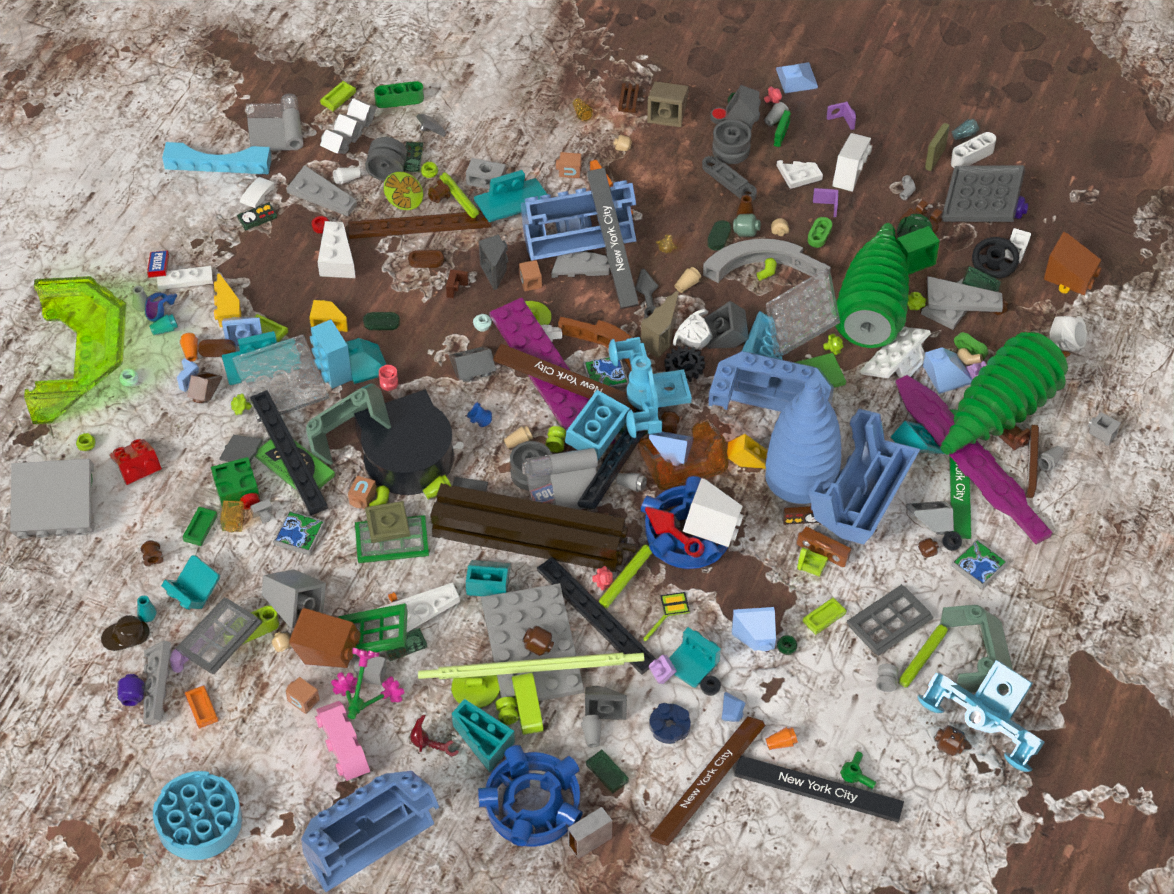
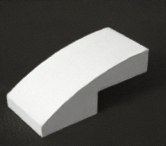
M261 177L257 178L242 195L240 202L256 208L264 202L265 195L274 189L275 182Z
M1014 228L1010 241L1017 247L1020 257L1019 263H1021L1031 233ZM1006 249L1005 259L1013 261L1012 253Z

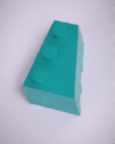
M466 699L452 712L453 727L490 773L505 756L504 752L506 749L515 744L514 730Z

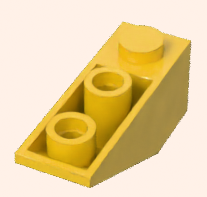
M217 274V281H214V290L217 292V295H214V304L217 306V309H214V318L218 320L219 327H223V319L242 317L239 299L221 274Z

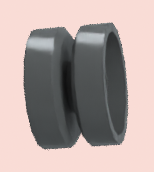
M725 120L716 125L713 131V155L722 163L738 164L747 159L751 147V129L748 125L738 120Z
M376 138L371 142L366 158L365 168L372 177L381 181H385L394 172H403L407 158V149L404 144L394 138Z
M526 441L518 444L510 454L511 479L517 487L532 491L550 483L547 456L552 453L547 446L536 441Z

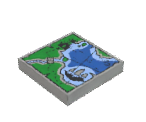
M610 357L583 362L587 378L615 389L627 387L629 382L621 360H618V367L612 364Z
M289 510L273 543L276 546L310 556L326 525L325 521Z
M976 539L952 562L951 566L983 589L1007 566L1008 561Z

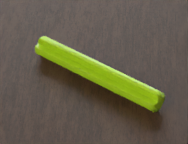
M446 172L440 175V179L445 185L449 186L451 194L468 215L476 218L479 215V211L450 175Z
M648 545L642 546L599 599V603L604 608L610 606L652 554Z
M942 624L936 627L899 678L898 683L905 688L910 685L947 634V627Z

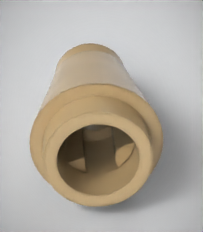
M694 267L687 268L674 286L677 291L682 293L697 284L701 274Z
M521 426L504 438L508 449L514 448L520 443L533 440L527 426Z

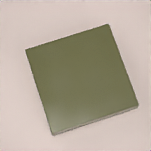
M942 124L930 142L925 165L926 170L932 171L945 151L949 124Z
M404 501L365 507L371 543L410 537Z

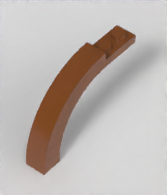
M560 317L558 322L562 335L601 344L609 348V343L612 339L615 342L632 338L622 329L598 320L597 324L593 325L571 318ZM629 358L623 359L631 372L632 368Z

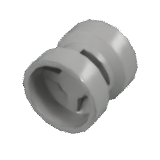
M892 664L880 665L877 673L879 676L876 681L877 689L884 692L896 690L898 668Z

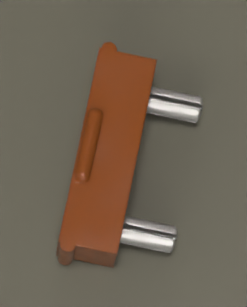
M818 524L813 529L806 526L802 532L798 533L796 542L798 546L806 547L814 553L828 558V561L840 567L846 566L851 553V548H849L852 543L851 541L845 540L841 544L819 533L821 526H818Z

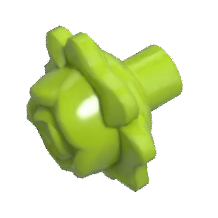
M912 292L908 295L909 301L907 306L910 310H919L925 307L926 298L921 293Z
M834 333L828 335V342L823 345L826 351L831 350L834 355L841 353V349L844 346L842 339Z
M242 393L237 394L231 401V409L235 411L237 416L242 415L245 409L250 410L251 403L246 402V398Z

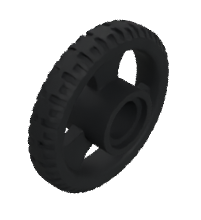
M986 238L975 246L972 253V263L976 271L991 279L1008 277L1016 270L1019 264L1020 257L1017 247L1005 238ZM994 245L987 250V255L979 254L983 248ZM1005 249L1010 250L1012 253V263L1005 262ZM986 263L987 267L991 270L986 269L982 265Z

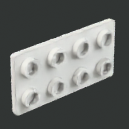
M903 327L896 339L891 344L877 351L876 355L860 370V373L862 375L889 378L896 371L899 378L905 375L911 377L924 363L925 353L921 344L931 334L930 330Z

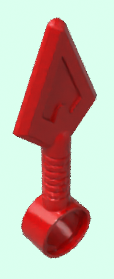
M650 507L645 508L656 534L671 533L685 545L686 553L693 558L700 557L703 554L704 544L697 538L689 539L675 527L673 513ZM693 543H698V551L691 553L690 546Z

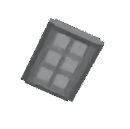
M901 584L847 620V624L872 652L879 656L924 626L934 617Z
M224 597L176 647V650L214 675L262 624V621L230 599Z

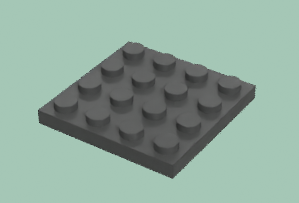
M954 166L942 214L943 222H1014L1025 174V166Z

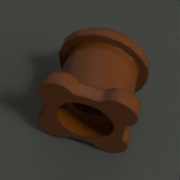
M441 179L437 181L438 185L428 189V197L432 202L439 203L444 197L446 199L450 198V188Z
M673 411L664 412L661 415L662 431L677 434L676 429L680 421L679 416Z
M146 541L140 548L144 554L142 557L145 560V566L160 564L164 561L163 557H161L162 552L159 551L160 544L156 541Z

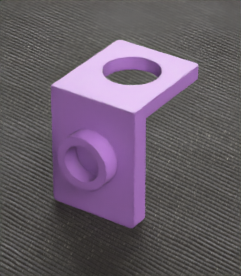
M848 102L828 106L827 120L844 116L850 129H855L856 114L850 108ZM834 109H840L838 113L831 114Z
M814 188L813 203L834 204V217H836L838 190Z

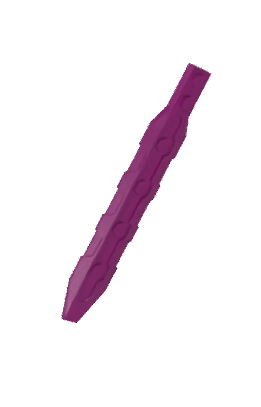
M905 375L897 379L895 383L906 410L918 423L925 427L933 436L934 441L941 447V443L949 433L950 427L954 425V415L948 409L949 407L937 393L910 376ZM977 440L975 444L969 443L953 454H949L957 463L962 473L969 477L981 490L986 500L995 509L1010 516L1036 545L1051 537L1053 532L1029 507L1024 490L1012 477L1007 475L998 465L992 454L985 450Z

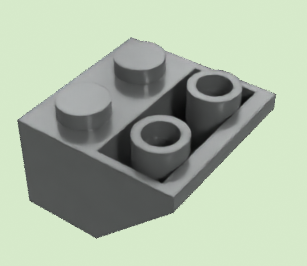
M740 85L726 106L725 119L742 121L752 129L754 122H757L760 117L759 106L761 99H759V91Z

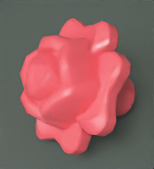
M771 86L768 88V96L764 97L766 103L772 102L776 104L782 99V94L779 89H774Z
M606 566L597 569V574L593 575L592 580L594 583H597L601 590H605L613 583V574Z

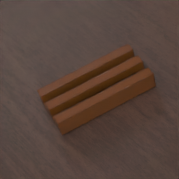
M622 83L618 112H636L639 84H636L635 87L633 84L626 86V83ZM625 91H628L626 106L623 108ZM635 91L633 106L629 108L631 93Z

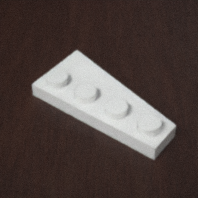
M449 583L379 608L406 603L408 609L407 632L459 603L460 599L453 583ZM399 616L384 618V627L399 624ZM398 629L386 631L389 639L398 637Z

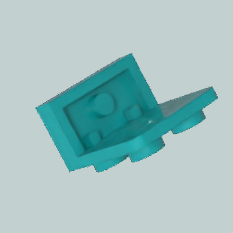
M192 555L178 579H165L161 587L167 591L166 594L180 601V605L187 610L202 609L219 581L220 574L198 556Z
M687 627L683 632L682 644L669 657L677 671L674 675L691 687L696 688L701 683V680L720 662L721 648L715 642L704 638L700 632Z

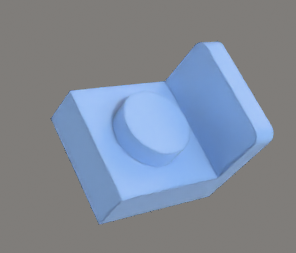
M184 358L182 360L184 370L177 376L179 389L186 392L189 388L191 375L199 373V367L193 361L190 362Z

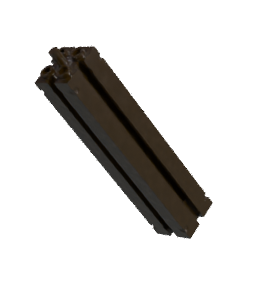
M443 483L440 484L437 500L434 502L430 514L431 524H433L432 537L435 538L442 537L446 540L544 559L553 557L559 562L595 569L606 566L611 572H616L618 565H622L623 550L636 552L637 549L636 544L627 543L628 527L625 526V518H614L611 515L459 486H449Z

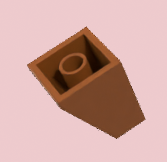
M1063 232L1049 256L1044 280L1056 285H1064V288L1069 287L1071 291L1085 296L1087 290L1093 288L1094 278H1098L1102 268L1099 267L1101 259L1068 233Z
M302 608L288 643L305 665L348 668L349 662L353 658V648L359 642L361 633L353 622Z

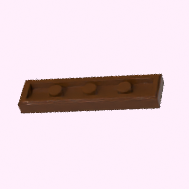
M1031 425L1026 498H1033L1037 487L1038 425Z

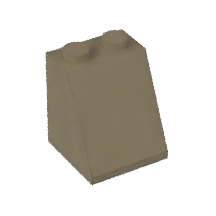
M655 81L648 96L647 123L681 127L688 100L689 86Z

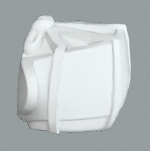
M706 309L696 311L679 326L674 336L673 345L676 346L677 341L681 340L683 345H687L690 348L694 347L696 350H702L710 342L712 332L705 319L701 317L708 313Z
M1081 316L1055 317L1050 330V340L1061 350L1079 351L1086 346L1087 330Z

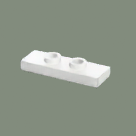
M211 266L167 271L166 276L157 277L158 290L213 284Z

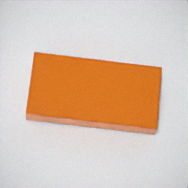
M204 685L185 692L186 699L199 729L218 722L217 715Z

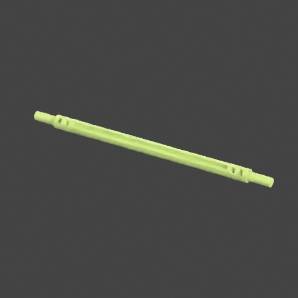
M621 652L446 666L433 670L418 671V679L437 677L439 679L624 665L625 662L644 661V653L623 654Z

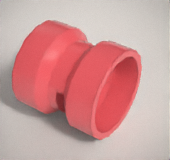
M384 365L379 369L380 387L383 390L392 391L398 386L397 369L393 365Z

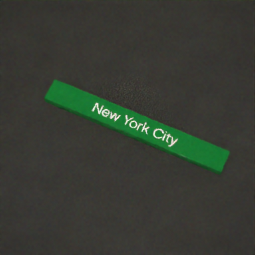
M949 409L954 416L958 412L956 409ZM949 456L950 506L953 507L954 531L952 532H957L961 539H971L970 478L962 473L957 463Z

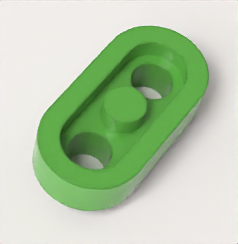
M820 217L815 220L808 234L810 246L818 248L825 244L832 230V221L829 218Z
M961 332L954 338L957 348H966L971 355L982 354L984 360L989 354L985 344L980 343L967 333Z

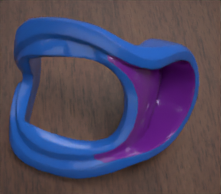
M157 292L150 295L145 303L147 319L154 323L164 316L163 303L167 301L168 304L173 305L177 294L166 295ZM158 296L163 298L159 301H153Z

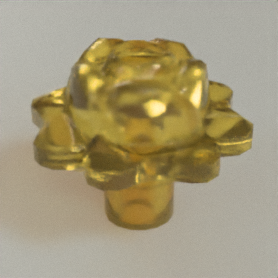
M666 234L665 239L656 241L662 252L671 253L672 249L678 248L672 242V235Z

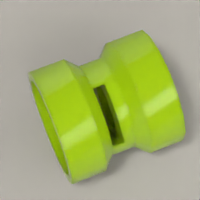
M552 426L548 429V438L545 446L551 452L559 453L564 450L566 430L560 426Z
M503 697L496 701V710L499 712L498 721L505 725H511L519 720L518 712L515 710L517 706L515 698Z

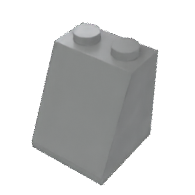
M292 569L263 575L262 595L288 626L294 628L302 608L323 613L326 583Z

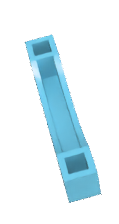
M166 142L162 156L164 168L168 170L269 174L272 160L270 147L252 146L236 153L214 155L196 151L184 143Z

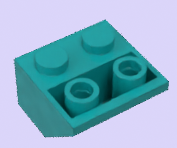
M471 560L467 569L466 595L484 597L507 593L511 563Z

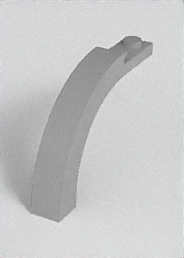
M751 239L731 244L714 253L703 265V276L719 283L725 275L740 266L765 262L767 258H774L776 263L790 266L827 283L830 279L831 267L808 255L802 254L803 247L776 239Z

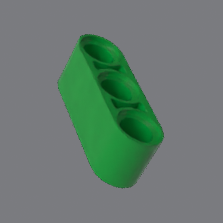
M418 81L377 86L374 89L375 105L378 108H391L420 104L424 101L423 84Z

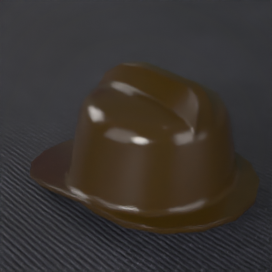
M126 615L103 631L101 643L106 649L111 651H119L136 646L148 639L150 634L149 627L137 617Z

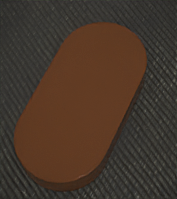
M415 250L408 255V262L414 268H438L444 264V254L439 250Z
M206 339L199 343L198 352L203 357H222L224 354L236 352V344L229 339Z

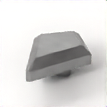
M418 114L416 116L421 123L420 129L425 132L428 128L445 137L446 132L444 128L434 118L425 114Z

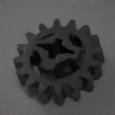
M678 346L677 351L671 349V354H666L665 372L684 370L686 379L692 382L693 377L698 379L699 375H703V369H705L704 356H701V351L695 352L694 347L690 350L688 346H685L684 349Z

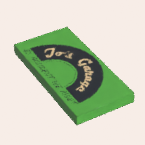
M270 439L258 449V454L254 457L296 490ZM294 440L320 489L335 476V472Z

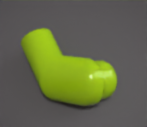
M767 258L764 262L766 263L765 269L757 272V278L760 281L775 274L777 263L774 258Z
M386 486L377 487V499L369 503V507L388 503L390 492Z

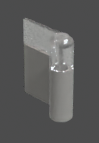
M283 95L280 104H246L250 147H270V150H298L303 147L299 106L296 95Z
M594 448L525 459V463H522V471L527 476L531 500L579 510L587 509L579 508L577 502L596 474L597 454Z

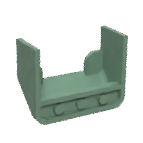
M368 384L312 418L306 426L311 452L327 464H333L326 433L352 418L354 413L366 408L369 409L370 417L387 429L391 428L381 389L375 384Z
M979 605L943 607L940 624L945 627L980 625L987 657L981 658L977 663L978 672L958 674L956 684L970 693L977 692L996 660H999L1013 670L1002 622L999 618ZM1005 683L999 686V690L1009 689Z

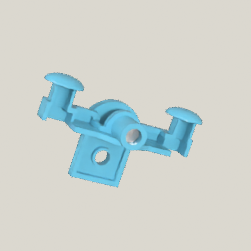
M640 337L615 342L614 339L610 341L609 357L614 366L618 367V360L628 358L630 360L632 371L629 374V383L627 385V399L631 405L643 411L633 413L630 410L627 413L626 425L630 436L636 438V431L647 430L648 434L662 432V421L658 419V408L692 402L684 370L653 374L651 361L647 357L644 343H640ZM666 387H672L673 390L668 391V390H665V388H666Z
M999 660L995 661L975 695L943 674L935 673L928 684L930 687L925 695L918 694L917 696L921 705L934 713H943L945 710L940 706L945 697L953 699L967 709L965 721L968 726L988 733L1001 731L1013 739L1012 741L1017 746L1012 754L1004 753L1005 759L1011 766L1020 771H1032V768L1027 763L1032 755L1038 754L1044 741L1012 721L1011 718L1033 683ZM1002 683L1007 684L1009 687V692L1006 695H1002L999 692V686Z

